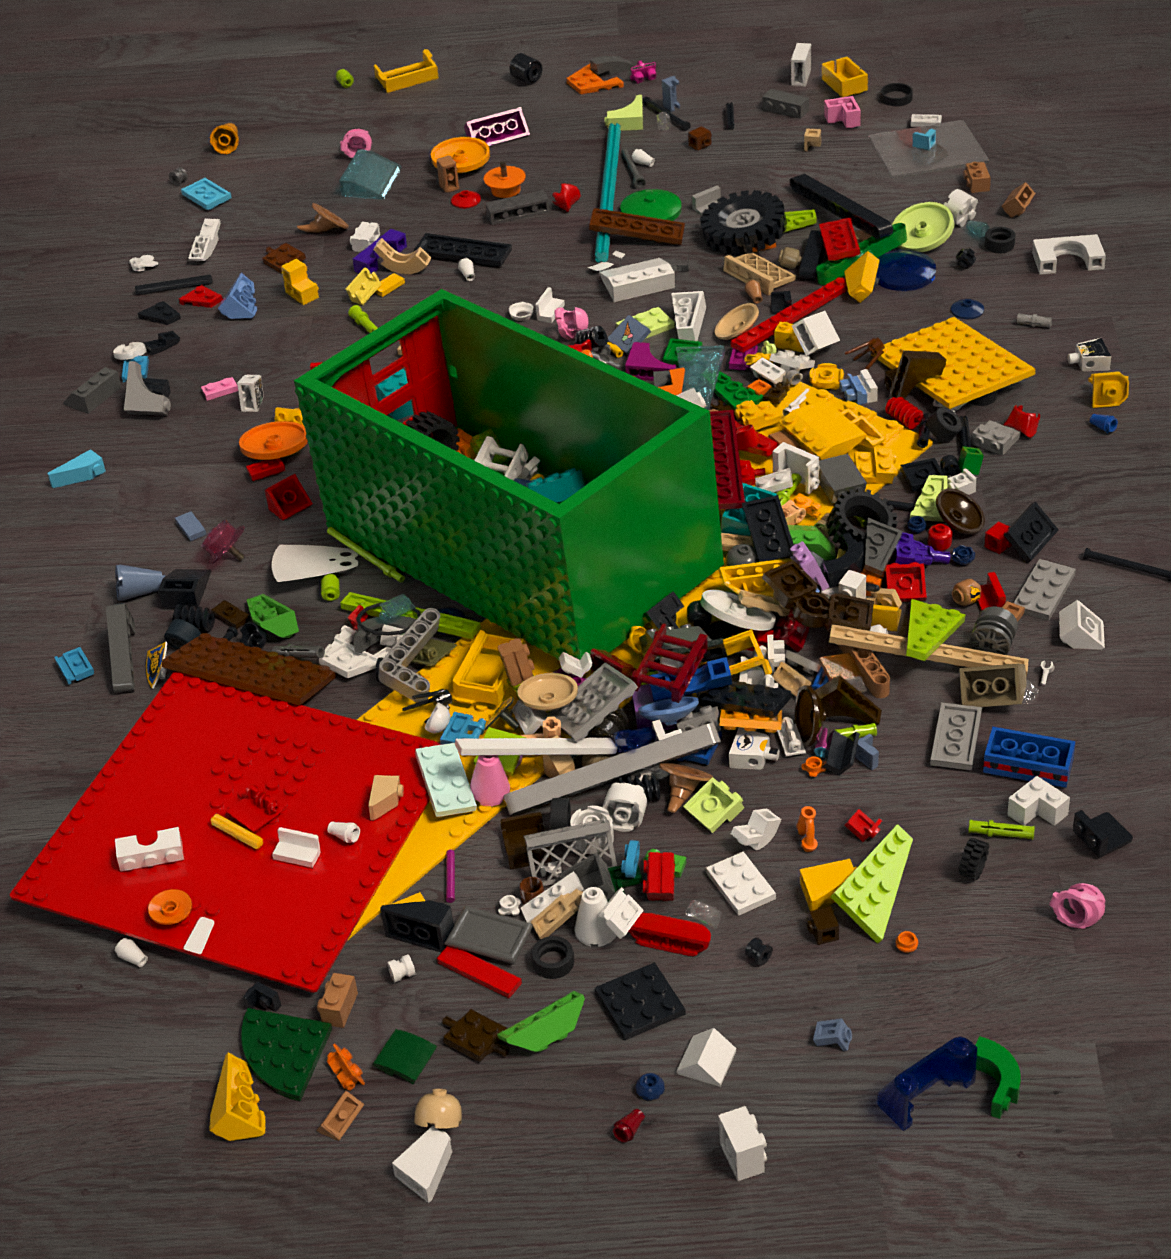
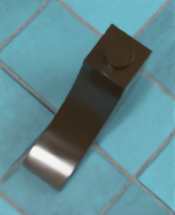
M903 350L889 398L902 397L905 400L909 392L918 383L929 377L942 375L947 359L939 352Z
M837 676L815 690L822 702L823 710L826 712V718L847 716L862 720L868 724L875 723L876 726L880 724L882 710L842 676Z

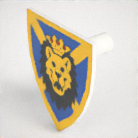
M167 642L147 651L146 675L152 689H154L159 678H166L167 669L162 667V660L166 656Z

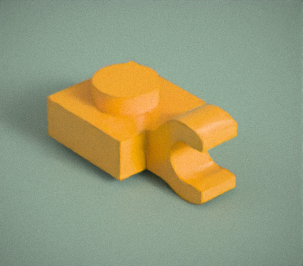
M799 493L792 499L796 506L806 509V513L812 517L818 518L821 515V512L818 510L822 506L819 503H814V500Z

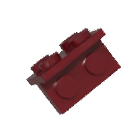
M791 609L786 617L782 616L777 622L778 628L773 634V640H784L785 644L799 652L803 649L810 627L799 623L793 616V610Z

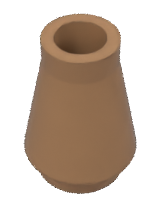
M756 280L748 281L745 285L746 293L754 303L762 302L760 283Z

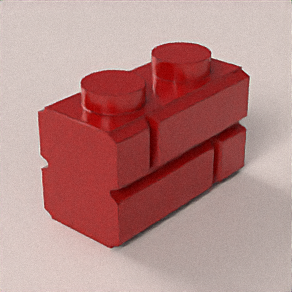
M649 852L648 860H644V873H647V880H643V893H647L648 900L673 901L675 878L674 853Z

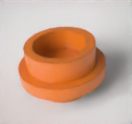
M904 931L896 938V947L902 952H913L918 947V939L914 933Z

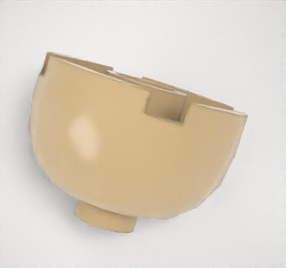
M433 1089L432 1093L420 1098L415 1110L414 1123L416 1125L427 1127V1123L435 1125V1128L458 1127L459 1124L461 1125V1105L453 1095L447 1094V1090Z

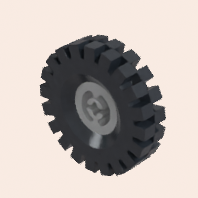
M749 190L741 191L740 196H737L736 192L728 194L729 199L723 196L717 199V203L712 202L708 205V209L703 211L700 218L705 244L708 247L711 246V249L716 252L720 250L722 254H728L731 251L732 255H740L743 249L745 254L753 253V247L760 251L765 249V244L771 246L776 242L775 239H780L787 228L785 208L782 200L780 201L778 196H772V193L769 192L762 194L759 190H754L751 195H749Z

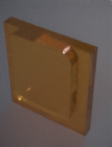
M851 653L819 658V662L830 681L839 675L848 682L863 679V675Z

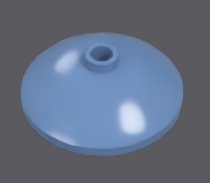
M682 697L681 701L677 703L669 698L645 704L638 708V712L648 720L656 721L660 719L661 722H665V725H674L677 723V720L688 716L697 707L699 701L696 697Z

